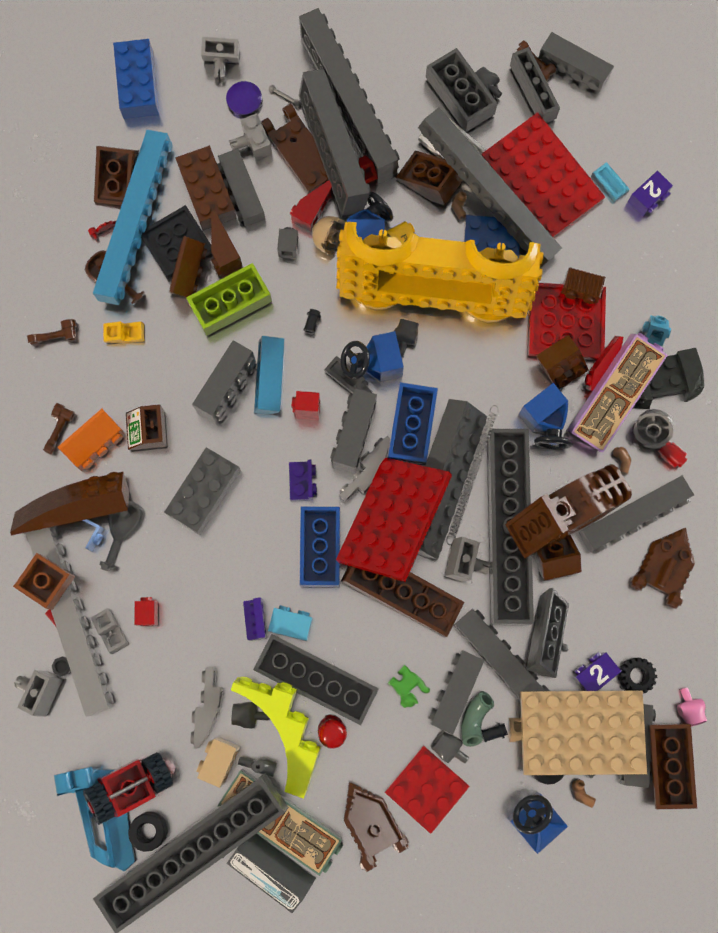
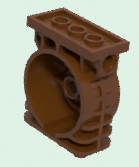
M609 464L604 468L574 480L550 495L547 493L541 496L505 525L523 557L527 558L547 544L558 542L601 519L628 501L632 496V490L621 474L620 469L613 464Z

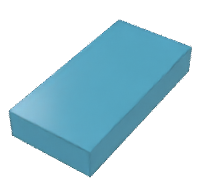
M607 162L592 173V177L614 202L630 190Z

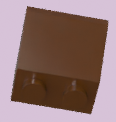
M571 535L553 544L549 543L534 553L538 570L544 581L582 572L581 554Z

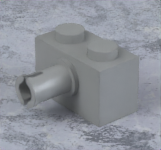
M202 37L201 56L203 61L215 62V79H219V72L221 80L225 79V63H239L238 39Z
M256 113L241 119L244 135L229 140L232 150L248 146L252 151L255 161L272 155L271 144L258 114Z
M465 537L453 539L445 577L463 582L472 579L473 570L487 574L490 570L487 566H491V563L476 558L480 542Z
M34 670L30 680L23 676H18L16 681L20 683L14 682V687L24 691V694L17 708L32 716L46 717L63 679L47 671Z

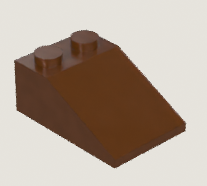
M96 146L94 202L122 206L139 150Z
M416 150L395 177L396 180L428 200L442 205H446L463 181L445 159Z
M214 210L211 212V252L213 255L211 261L216 274L224 278L242 269L243 266L237 250Z

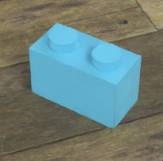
M281 605L279 609L274 608L268 629L269 632L303 641L308 640L313 618L309 617L310 613L298 610V614L290 612L291 608Z

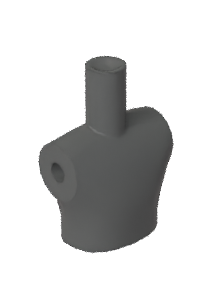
M485 67L477 70L475 73L487 90L497 99L500 98L502 92L496 87L500 82L498 75L490 72Z
M400 319L394 331L396 332L397 341L400 342L399 349L401 355L405 354L407 344L416 345L419 323Z
M253 702L233 704L232 725L254 729L256 720L269 721V717L264 712H257V705Z
M444 731L437 735L431 745V749L447 763L454 757L463 763H466L469 759V756L460 751L463 742L458 737L447 734Z
M240 757L238 765L251 768L255 773H266L272 777L277 764L276 761L265 757L254 760Z

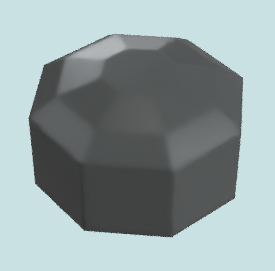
M62 656L54 660L52 664L54 674L62 677L70 674L71 670L66 657Z

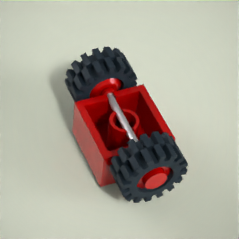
M156 752L143 759L142 765L139 759L133 760L98 778V783L83 790V795L94 820L100 825L113 817H120L155 798L153 789L158 794L173 786V780L164 759L162 760V756Z

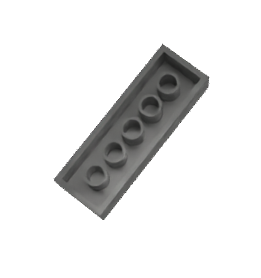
M271 634L253 669L277 683L284 682L292 685V688L297 689L296 692L359 725L362 724L379 688Z

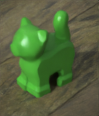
M405 665L398 671V674L403 675V678L399 681L393 677L387 683L401 697L400 704L403 708L413 707L415 704H418L416 696L410 692L416 686H419L423 693L430 692V688L425 686L424 681Z

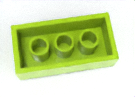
M253 263L186 297L206 336L272 302L271 294Z

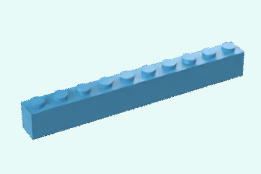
M146 130L94 287L93 295L100 302L120 305L121 299L125 296V286L131 276L130 270L136 262L137 249L141 246L142 232L146 231V221L152 212L151 205L157 197V187L162 181V171L167 166V156L172 150V141H170L168 133Z

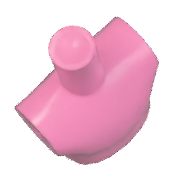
M688 688L681 689L680 691L685 702L677 705V711L685 723L691 724L692 727L707 722L704 701L702 699H692Z

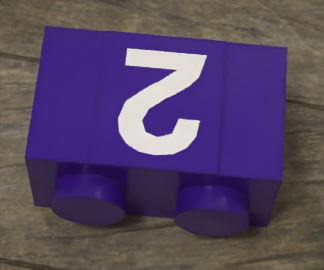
M656 171L632 193L628 203L642 216L648 212L651 214L658 207V202L661 200L664 202L671 195L669 191L673 185L659 171Z
M597 652L590 657L591 662L586 666L582 664L574 671L576 674L572 678L583 691H598L617 676L621 670L607 652L601 654Z

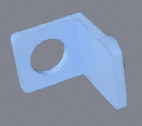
M86 519L82 521L96 527L85 549L92 552L94 547L100 544L104 528Z

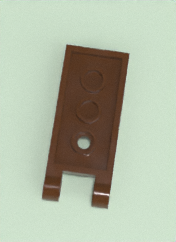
M288 104L282 108L285 117L289 120L287 124L275 130L268 117L262 120L261 123L268 138L309 194L327 182L328 177L312 134L297 115L293 105ZM296 138L297 141L295 143L290 142V139Z

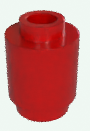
M667 442L658 451L661 454L660 457L674 468L676 466L681 467L688 460L685 457L687 453L674 442Z

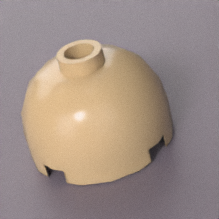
M326 216L320 219L313 227L312 238L315 246L328 255L335 254L333 251L340 245V229L344 230L345 221L334 216Z

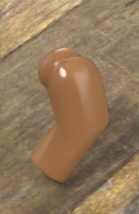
M462 191L455 195L451 204L459 220L464 219L467 215L463 209L467 195Z
M616 447L613 450V455L616 458L619 457L621 461V474L628 475L631 457L626 448Z
M577 779L571 786L574 799L592 808L596 799L586 794L584 781Z

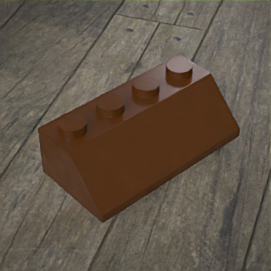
M691 724L649 725L655 809H697Z

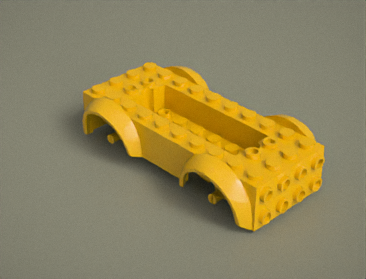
M345 222L344 230L340 229L336 289H340V297L346 299L355 298L363 306L374 310H385L401 304L405 306L416 305L422 308L433 307L440 310L451 309L458 312L466 311L473 318L486 323L499 322L510 316L526 318L527 312L532 309V301L535 300V293L542 278L540 264L543 261V252H540L541 244L530 242L527 254L525 256L520 255L518 258L512 250H505L504 243H502V246L501 243H498L497 249L487 247L478 252L475 240L460 242L419 237L415 233H410V237L402 245L396 237H388L386 230H384L383 234V229L379 231L378 236L371 234L362 240V237L357 235V222Z

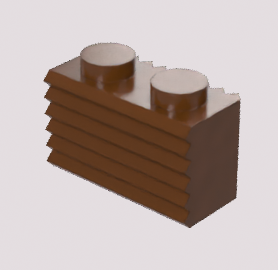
M570 267L566 272L561 294H565V297L569 299H583L588 304L598 303L606 277Z

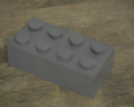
M457 48L427 65L426 79L465 132L495 115L498 103Z
M234 340L231 342L192 403L197 414L216 425L225 418L227 407L235 402L236 393L239 389H243L247 381L246 377L249 373L252 374L257 364H255L256 360L253 351Z
M355 388L353 394L350 393L348 396V412L344 411L341 420L343 429L338 430L336 437L337 448L333 447L330 457L334 469L351 474H356L377 404V394Z
M206 447L164 513L198 535H201L241 472L239 466Z

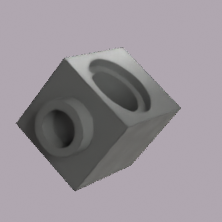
M291 227L279 228L278 256L297 258L298 230Z

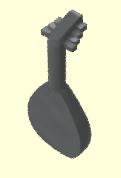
M129 501L128 511L109 514V528L114 540L106 561H100L99 565H101L102 570L107 571L118 567L113 565L120 543L132 536L142 525L145 514L144 509L139 504Z

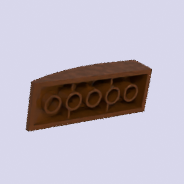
M111 472L99 477L92 476L51 491L33 500L15 512L10 530L11 536L128 511L129 488L124 472Z
M348 566L341 579V582L445 637H448L465 603L411 572L406 582Z

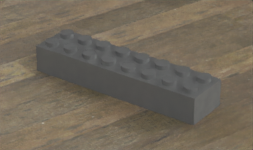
M324 69L303 72L298 95L328 180L331 182L332 191L341 216H352L364 210L370 195V186L366 184L364 170L359 166V157L354 152L352 138L348 136L347 124L345 121L343 122L341 117V108L337 106L336 95L331 90L329 76H326Z
M448 400L425 465L426 467L449 471L452 474L418 552V555L437 560L442 551L445 537L449 531L452 517L487 419L484 413L468 401Z

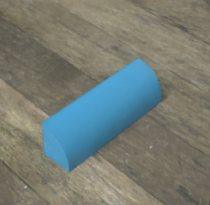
M262 336L258 341L254 413L274 414L280 412L284 338Z

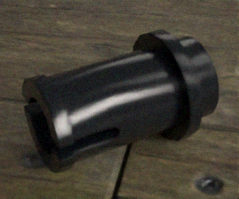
M310 309L307 312L308 317L303 331L315 334L318 319H321L320 311Z
M498 723L497 726L481 730L485 743L500 737L505 738L504 736L508 735L504 723Z

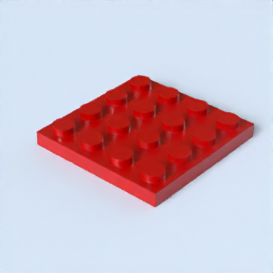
M539 283L529 316L528 356L538 355L569 335L580 349L584 359L597 360L605 350L606 287H603L598 303L588 304L583 299H569L565 297V294H561L563 284Z

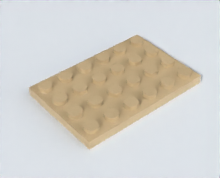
M643 691L520 692L523 775L647 774Z

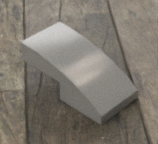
M109 608L91 617L98 634L102 637L110 654L129 645Z

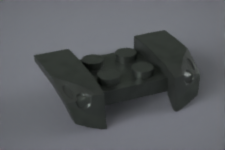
M697 349L680 350L675 355L667 356L636 402L635 407L650 409L652 397L685 391L686 402L700 395L704 388V373Z

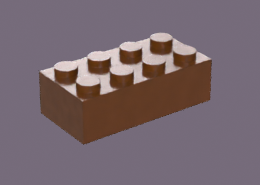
M210 145L175 157L202 230L211 228V212L214 210L222 224L237 219L235 209Z

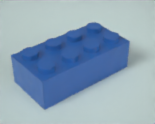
M150 40L114 42L119 109L123 119L159 115L154 56Z
M400 382L388 458L422 466L426 465L438 388Z
M301 506L300 586L340 587V563L336 560L340 552V507Z

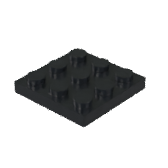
M186 205L148 226L141 235V239L167 279L173 276L183 236L205 243L204 248L207 249L206 256L212 253L211 243Z

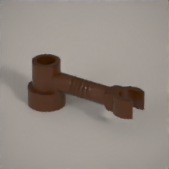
M523 40L518 44L520 47L517 51L529 47L528 43ZM532 52L546 81H548L550 76L556 72L555 66L551 63L546 66Z
M67 319L61 321L62 329L55 332L27 335L28 343L34 345L65 337L66 341L76 340V320Z
M59 403L55 404L51 413V417L58 419L56 427L43 449L51 455L54 452L60 432L66 421L71 422L75 414L74 411L65 408L64 405Z

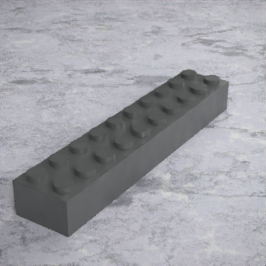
M316 8L299 16L300 36L317 69H324L326 76H329L330 87L335 92L336 103L341 108L342 117L362 156L366 155L373 161L378 178L375 181L377 185L397 176L398 160H400L396 149H392L389 135H385L383 132V124L380 119L376 118L373 105L368 103L366 91L364 88H360L357 74L352 73L351 63L348 58L345 59L341 44H337L333 29H329L326 15L322 14L319 8Z
M529 429L489 430L491 434H488L490 436L488 437L491 625L534 624L532 555L527 558L523 557L505 525L531 505Z
M264 773L103 889L93 900L114 933H119L283 815L289 807L267 774Z

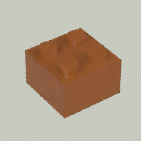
M36 553L13 587L44 608L53 610L75 576L45 556Z

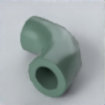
M484 691L479 692L471 700L464 712L461 732L462 741L465 746H476L483 740L481 732L482 721L485 715L494 707L492 697Z

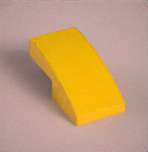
M121 321L104 323L103 341L105 343L144 342V323L133 322L124 324Z

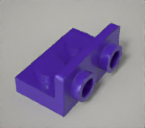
M312 459L306 462H289L290 501L313 500V495H317L316 483H313V476H316V464L312 465Z
M260 597L244 601L247 640L267 638L263 599Z

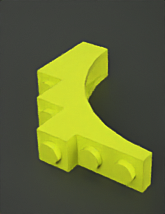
M237 677L232 684L231 691L246 697L259 706L271 719L280 734L287 757V781L284 792L304 799L321 747L317 746L313 741L302 740L309 718L300 712H290L297 689L284 682L277 683L274 689H271L267 684H257L252 682L250 678Z

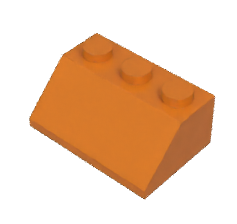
M101 408L62 442L58 449L78 469L83 471L84 469H89L94 464L93 461L96 458L105 455L113 443L117 444L120 442L125 433Z

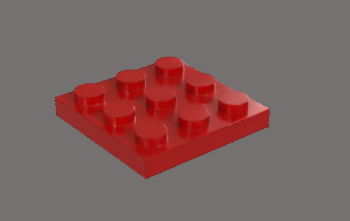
M423 745L386 789L385 793L431 834L470 786Z

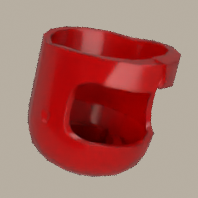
M325 715L318 725V737L323 746L335 749L344 744L347 738L345 723L336 715Z

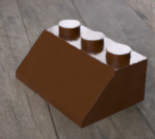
M183 236L168 293L185 298L196 293L198 285H195L196 277L200 278L203 268L199 265L201 259L205 260L207 249L204 248L205 243Z

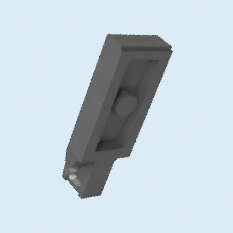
M338 356L324 369L328 375L352 394L355 388L373 392L367 387L368 382L363 376L358 379H351L344 374Z

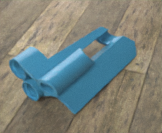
M88 767L54 775L57 796L67 793L76 794L90 856L103 865L126 871L135 862L134 849L128 835L130 827L128 814L125 813L120 817H113L103 823L107 850L102 849L95 843L92 826L93 815L83 795V790L97 784L98 778L114 770H99Z

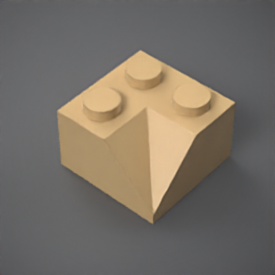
M220 737L209 741L205 749V753H208L205 761L201 760L196 770L199 773L197 778L216 787H222L227 780L241 746Z

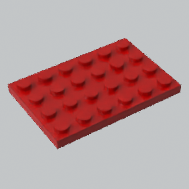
M538 112L481 154L552 237H555L605 198L604 194Z
M384 458L378 467L336 560L341 564L406 582L452 474L449 471Z

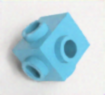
M650 315L649 320L644 322L642 332L648 338L647 341L649 343L663 346L665 339L669 338L671 328L669 327V320L665 317Z

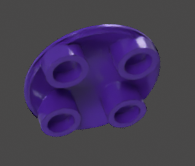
M241 81L229 88L226 101L234 114L240 116L259 110L262 94L254 83Z

